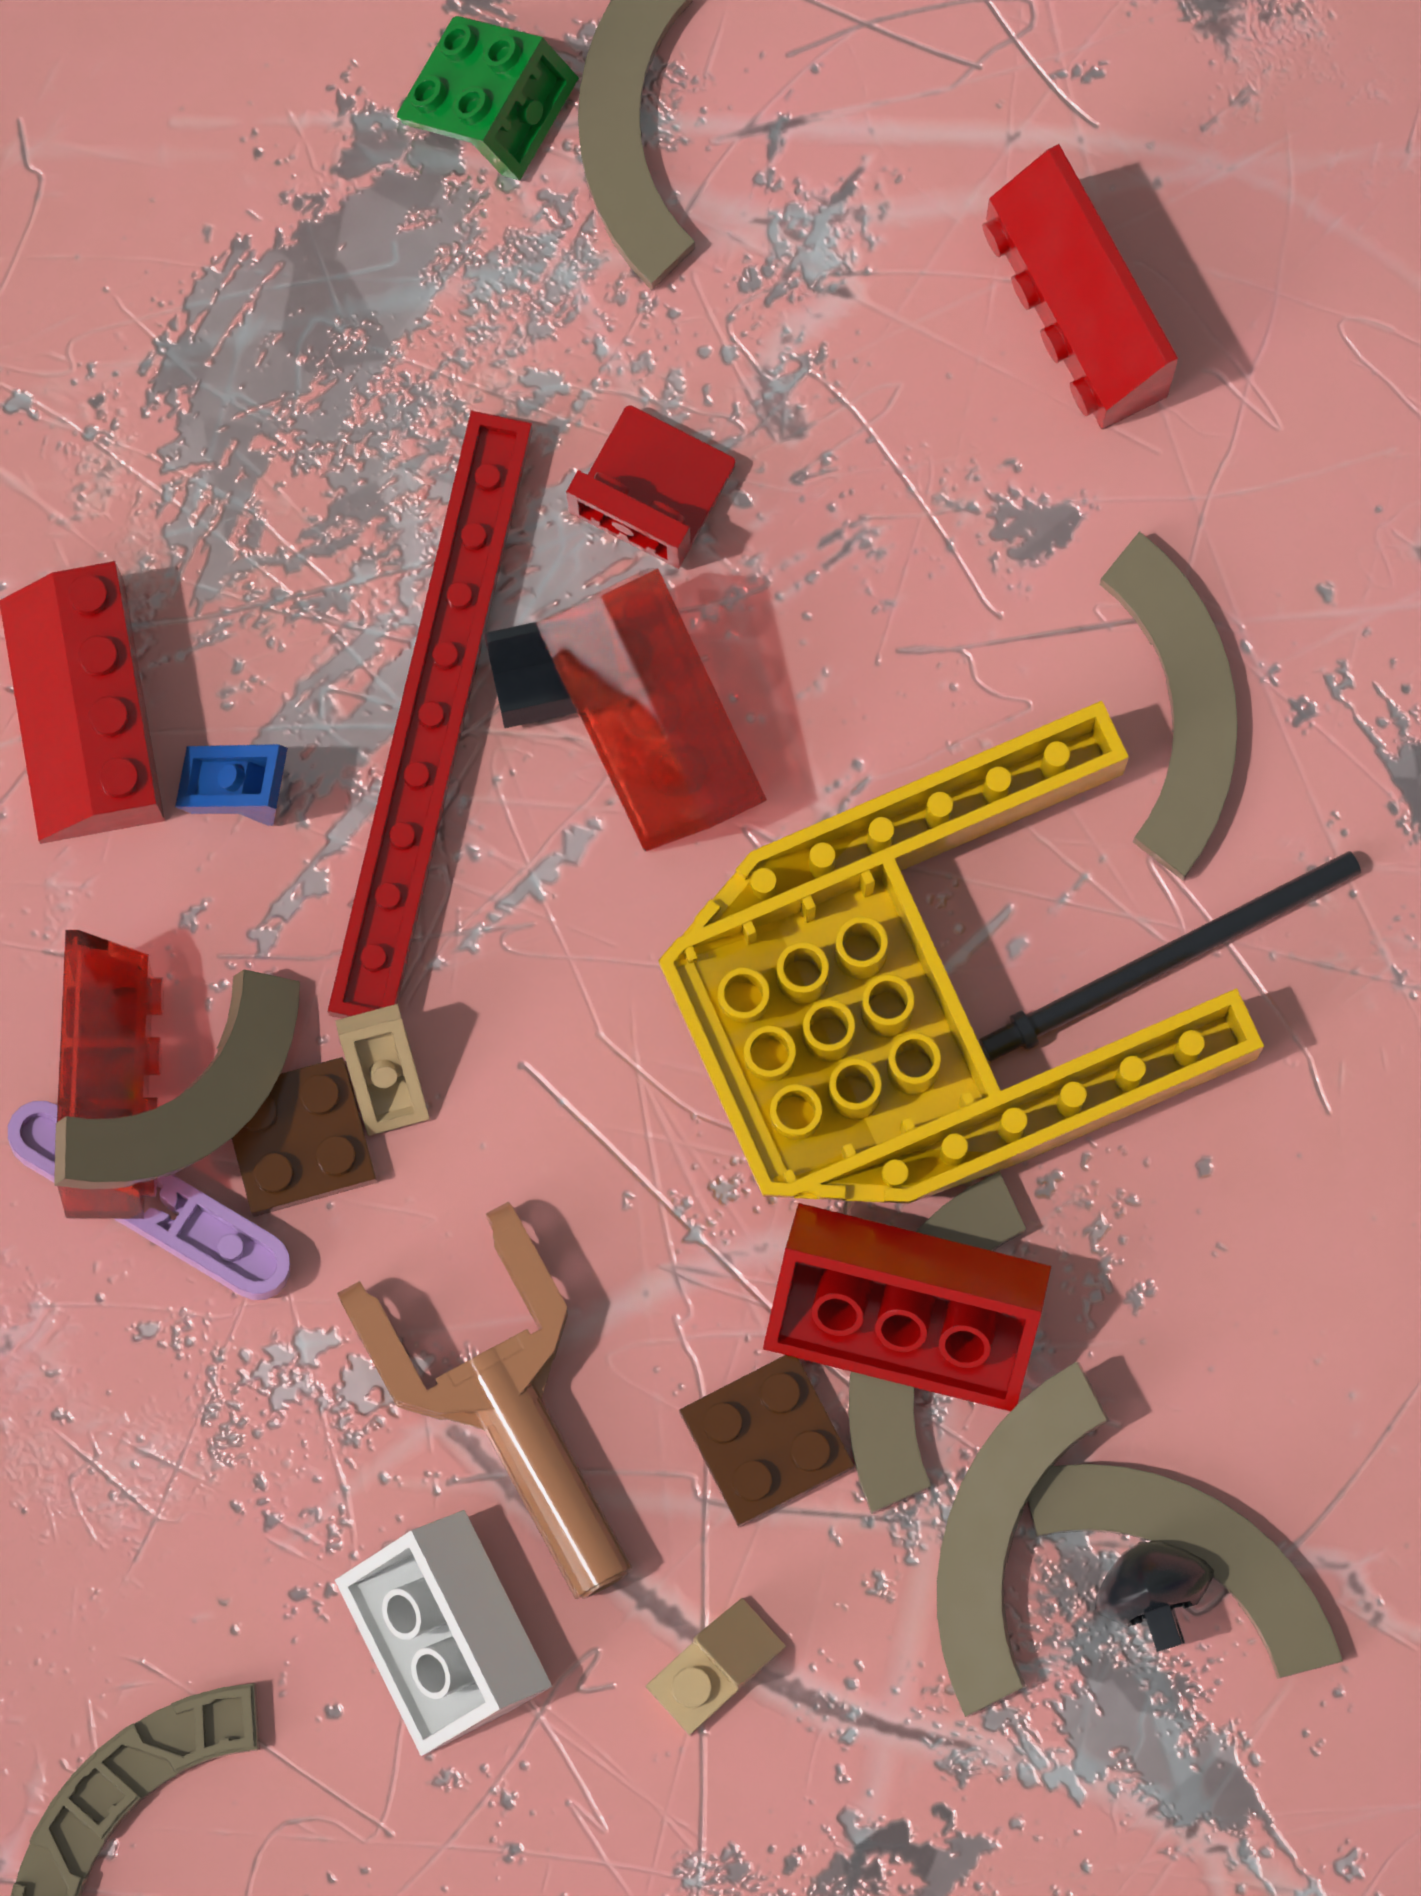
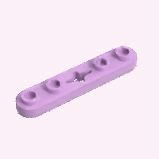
M32 1101L22 1105L12 1115L8 1124L9 1145L14 1156L22 1164L54 1183L56 1123L66 1116H76L51 1102ZM175 1175L162 1176L130 1186L135 1190L139 1189L146 1193L153 1186L160 1187V1200L167 1206V1209L178 1215L175 1220L170 1219L167 1213L155 1208H149L144 1215L137 1213V1199L124 1187L121 1189L62 1187L240 1296L251 1300H266L277 1295L286 1286L290 1276V1257L285 1245L273 1234Z

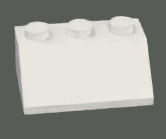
M465 1510L409 1531L335 1579L421 1756L516 1709L552 1687Z

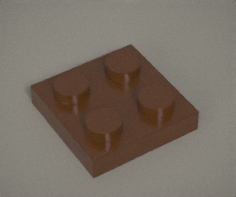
M343 1057L280 1074L269 1096L253 1118L231 1138L253 1217L378 1183Z
M784 1355L679 1409V1413L738 1528L854 1468L853 1462L798 1358Z

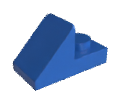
M280 744L187 746L175 807L191 814H240L267 826H273L288 748Z

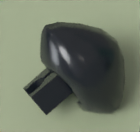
M1160 1541L1139 1542L1123 1552L1106 1574L1096 1595L1095 1610L1099 1615L1128 1627L1142 1623L1143 1619L1146 1618L1157 1652L1185 1644L1174 1608L1183 1607L1184 1609L1197 1605L1214 1577V1569L1204 1559L1182 1548Z

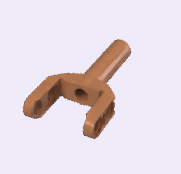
M506 1202L486 1213V1217L493 1230L494 1248L539 1329L538 1331L530 1334L528 1329L482 1352L435 1378L437 1385L426 1390L379 1300L368 1294L360 1281L338 1292L337 1295L397 1408L438 1420H451L486 1432L574 1598L579 1599L582 1597V1599H585L626 1577L629 1574L628 1571L633 1567L542 1401L550 1369L556 1357L568 1317V1307L512 1205Z

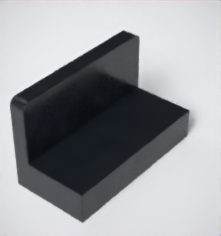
M605 607L491 631L485 634L504 728L628 702L609 610Z

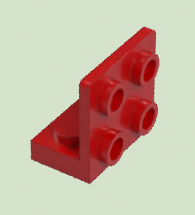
M628 405L624 408L588 475L579 470L575 474L566 491L568 513L679 569L735 469V459L632 405Z

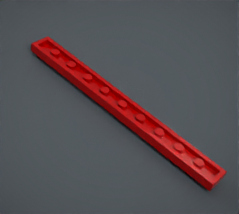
M472 410L470 412L327 1012L329 1016L342 1019L398 1004L531 441L532 423Z

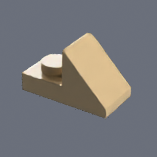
M398 1004L335 1020L367 1135L370 1136L430 1120Z
M743 1598L738 1600L693 1638L694 1641L645 1686L689 1736L786 1648V1645Z

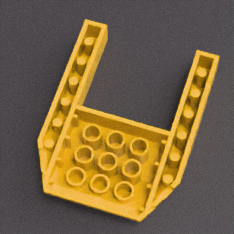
M1099 701L751 851L735 869L733 876L716 896L710 899L695 916L694 922L683 935L678 937L658 960L763 1197L909 1204L1027 1161L1257 1060L1264 1048V1044L1236 988L1001 1091L901 874V871L1122 776L1129 756L1103 701Z

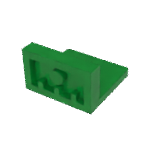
M455 16L451 19L397 112V118L404 125L472 143L502 176L520 181L579 77L543 37Z

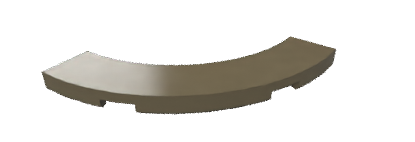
M611 0L595 30L586 56L580 84L578 126L581 159L587 187L612 243L629 267L651 290L695 249V241L670 213L653 183L644 155L640 129L642 92L649 66L652 64L653 58L665 35L693 0Z
M1139 531L1103 575L1100 585L1115 597L1135 619L1150 645H1153L1166 677L1172 716V752L1160 796L1148 819L1134 837L1133 843L1183 881L1202 854L1214 831L1229 791L1236 757L1238 728L1236 695L1229 661L1219 632L1203 601L1186 576L1170 558Z
M245 969L233 976L231 1004L227 1023L217 1046L218 1052L203 1074L197 1077L182 1094L172 1101L156 1109L133 1116L114 1119H86L66 1116L56 1123L54 1186L79 1189H116L128 1187L139 1182L150 1181L162 1176L167 1177L202 1160L233 1138L253 1118L269 1096L283 1069L293 1040L298 1015L300 981Z
M998 1171L970 1186L947 1202L921 1225L916 1232L994 1251L1004 1243L1025 1233L1026 1227L1001 1173ZM851 1372L848 1409L851 1449L860 1486L869 1510L873 1514L929 1489L931 1484L922 1463L916 1438L914 1387Z
M1080 1362L1073 1363L1047 1379L1021 1400L998 1424L977 1453L961 1482L948 1516L940 1549L937 1575V1619L942 1652L951 1685L965 1717H969L1026 1687L1016 1664L1008 1634L1003 1591L1006 1563H1008L1013 1537L1024 1511L1023 1508L1034 1488L1042 1477L1048 1473L1050 1468L1072 1446L1090 1432L1110 1421Z
M1095 1464L1052 1466L1030 1495L1027 1504L1036 1537L1082 1531L1124 1534L1150 1542L1160 1541L1173 1545L1204 1559L1214 1569L1213 1578L1235 1598L1257 1630L1270 1656L1277 1679L1343 1662L1332 1628L1317 1598L1297 1568L1275 1543L1248 1519L1218 1499L1190 1485L1156 1473L1122 1466Z
M256 1684L222 1687L183 1698L153 1712L135 1724L129 1725L98 1748L71 1775L49 1804L30 1838V1844L20 1865L11 1896H82L94 1862L107 1840L122 1820L144 1798L162 1784L200 1764L232 1754L260 1750Z

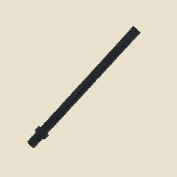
M1348 851L1027 1015L1022 1010L1011 1015V1023L980 1038V1046L990 1062L1021 1046L1029 1050L1039 1045L1038 1037L1361 874L1359 863L1353 853Z

